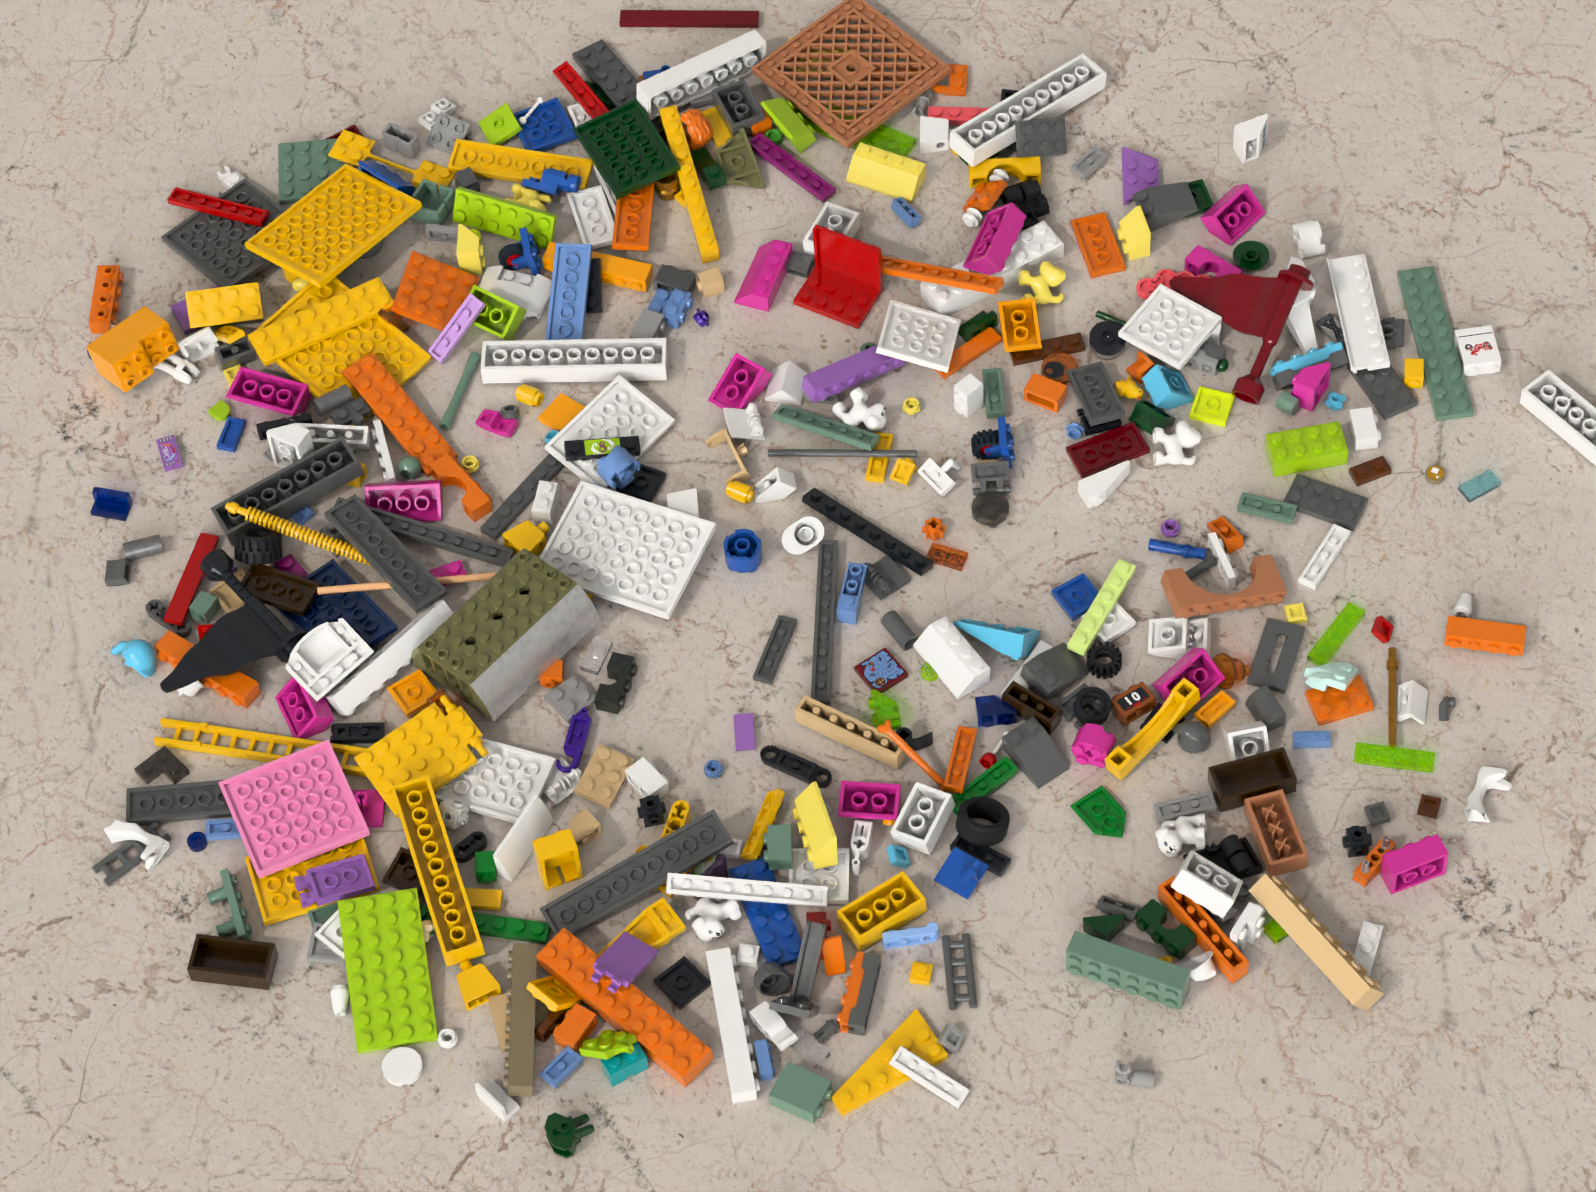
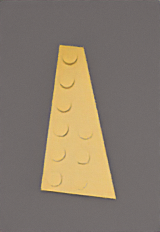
M917 1008L831 1097L841 1116L848 1114L911 1079L889 1064L900 1046L933 1067L948 1059L947 1052L937 1042L938 1039Z

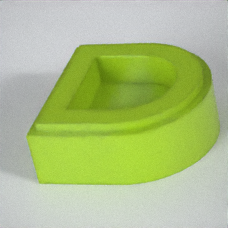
M220 400L208 410V414L217 421L227 420L228 416L230 417L231 411L229 405Z

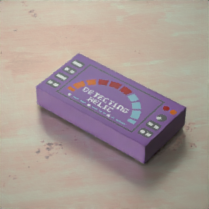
M174 435L157 439L156 442L165 472L183 467Z

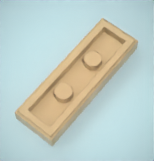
M507 993L488 997L501 1053L505 1052V1039H509V1034H505L506 1021H510V1016H506V1004H510Z

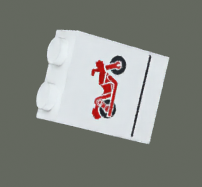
M1492 325L1455 330L1454 342L1455 346L1459 347L1464 376L1500 372L1501 357Z

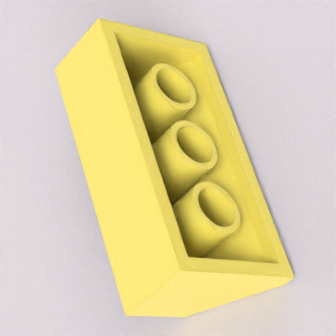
M860 142L852 156L846 181L895 198L903 197L907 202L912 203L926 179V164Z
M815 781L794 800L795 808L792 809V816L794 820L798 821V833L803 835L801 837L803 847L808 849L806 850L808 862H812L814 869L838 865L837 837L817 781Z

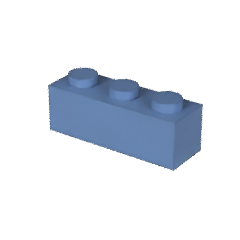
M903 197L893 199L891 209L909 228L919 226L921 216Z
M1293 731V748H1330V731Z
M766 1039L754 1041L761 1081L774 1079L775 1068L771 1065L773 1058L772 1054L769 1055V1051H771L770 1043L767 1044Z

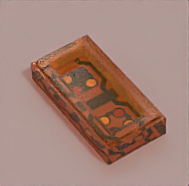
M932 542L926 557L935 564L962 571L968 559V553Z

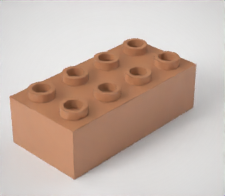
M1283 789L1244 799V814L1267 874L1277 876L1307 868L1309 855Z

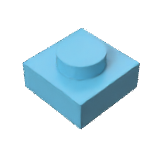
M893 844L886 848L891 865L905 869L911 865L906 848Z

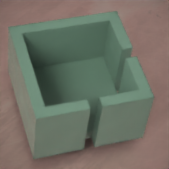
M423 179L411 196L421 201L422 208L409 218L425 224L443 225L448 218L447 214L450 215L454 209L455 189L440 185L438 190L437 183Z

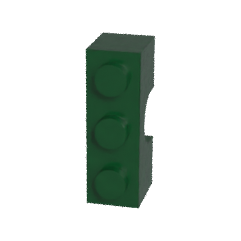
M1152 898L1136 913V926L1142 932L1145 931L1149 934L1156 944L1162 945L1170 956H1175L1180 961L1196 946L1197 935L1183 923L1175 929L1164 928L1162 925L1167 921V910Z

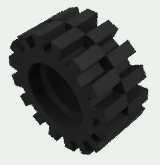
M1099 642V646L1095 643L1093 648L1090 647L1089 652H1087L1089 672L1091 671L1093 676L1096 674V678L1099 679L1100 676H1103V679H1106V676L1113 678V674L1116 676L1122 666V654L1119 652V648H1115L1113 643L1109 646V642H1105V645ZM1099 657H1109L1112 661L1109 664H1100L1097 662V659Z

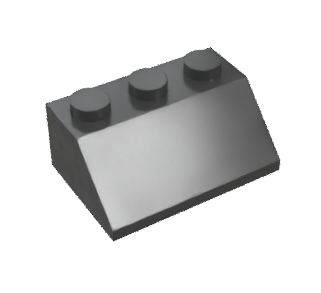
M745 79L712 90L713 105L716 107L732 137L742 127H744L746 135L749 136L752 133L751 126L764 120L765 114Z

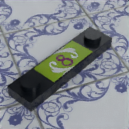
M639 436L564 441L566 461L600 459L611 453L612 449L617 445L625 448L632 456H640Z

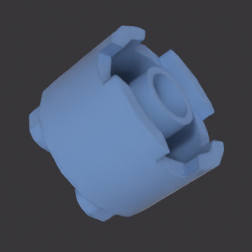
M620 445L615 446L611 453L606 457H601L597 462L599 466L598 475L613 490L617 487L623 489L634 480L633 474L635 471L640 470V463Z

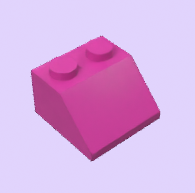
M1326 362L1302 368L1299 374H1295L1292 380L1294 386L1291 395L1299 399V407L1310 412L1314 411L1329 387L1331 363Z

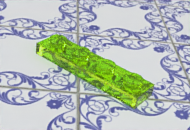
M1348 602L1308 653L1307 660L1316 665L1327 664L1365 616V610Z
M1356 742L1353 763L1433 773L1435 752Z

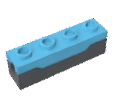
M1332 341L1323 345V349L1318 350L1316 347L1308 350L1306 355L1301 356L1297 354L1290 357V361L1284 362V360L1275 362L1269 372L1277 391L1293 386L1292 380L1295 374L1300 373L1302 368L1329 362L1331 363V372L1346 366L1349 361L1341 342L1335 344Z

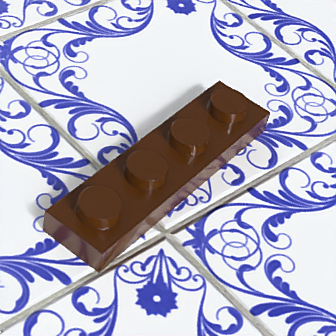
M1079 332L1042 340L1041 349L1009 352L1013 366L1082 352L1085 351V344Z

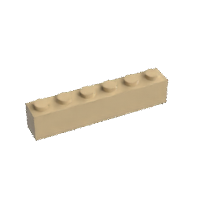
M806 695L803 696L794 709L797 723L897 770L907 756L887 734L879 733L877 728Z

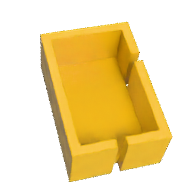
M570 828L559 830L554 834L546 837L542 836L532 841L537 870L545 891L562 885L556 869L557 866L560 867L566 884L583 878L578 847Z

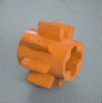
M934 517L925 520V526H922V533H926V539L929 538L934 541L943 538V532L946 531V525H942V519Z

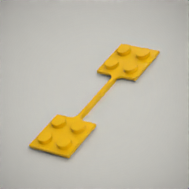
M343 129L328 154L329 157L358 168L360 160L365 161L367 158H371L413 174L414 177L411 183L415 189H417L423 179L437 183L439 190L440 185L448 187L454 177V173L449 172L446 167L427 160H423L418 169L412 170L375 156L370 151L376 141Z

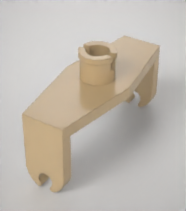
M724 428L708 437L705 443L709 448H712L727 440L742 469L726 479L725 484L727 486L730 481L742 483L750 479L751 476L742 459L743 456L749 454L748 449L744 443L736 447L728 431Z

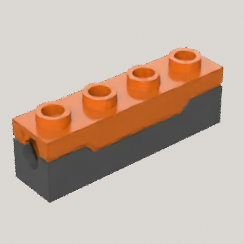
M857 951L855 959H851L850 970L852 973L846 979V988L848 990L847 994L843 993L841 1001L843 1010L842 1012L839 1011L837 1023L840 1024V1032L865 1036L881 969V955Z

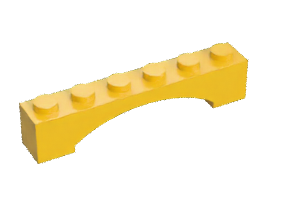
M1183 678L1171 690V694L1155 716L1134 737L1120 747L1117 746L1104 759L1106 769L1122 781L1200 700L1199 689Z

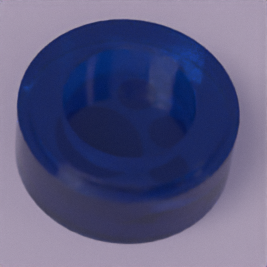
M193 832L187 838L188 847L193 852L203 851L207 847L208 841L202 832Z

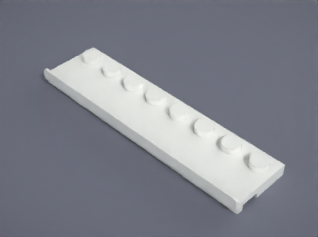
M1365 254L1330 260L1326 258L1351 371L1357 373V370L1362 369L1371 371L1390 367Z

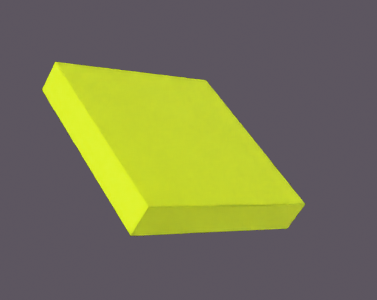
M1199 386L1189 419L1225 427L1235 396L1232 393Z

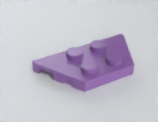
M1122 147L1123 206L1128 205L1129 201L1134 200L1132 194L1148 187L1159 186L1158 159Z

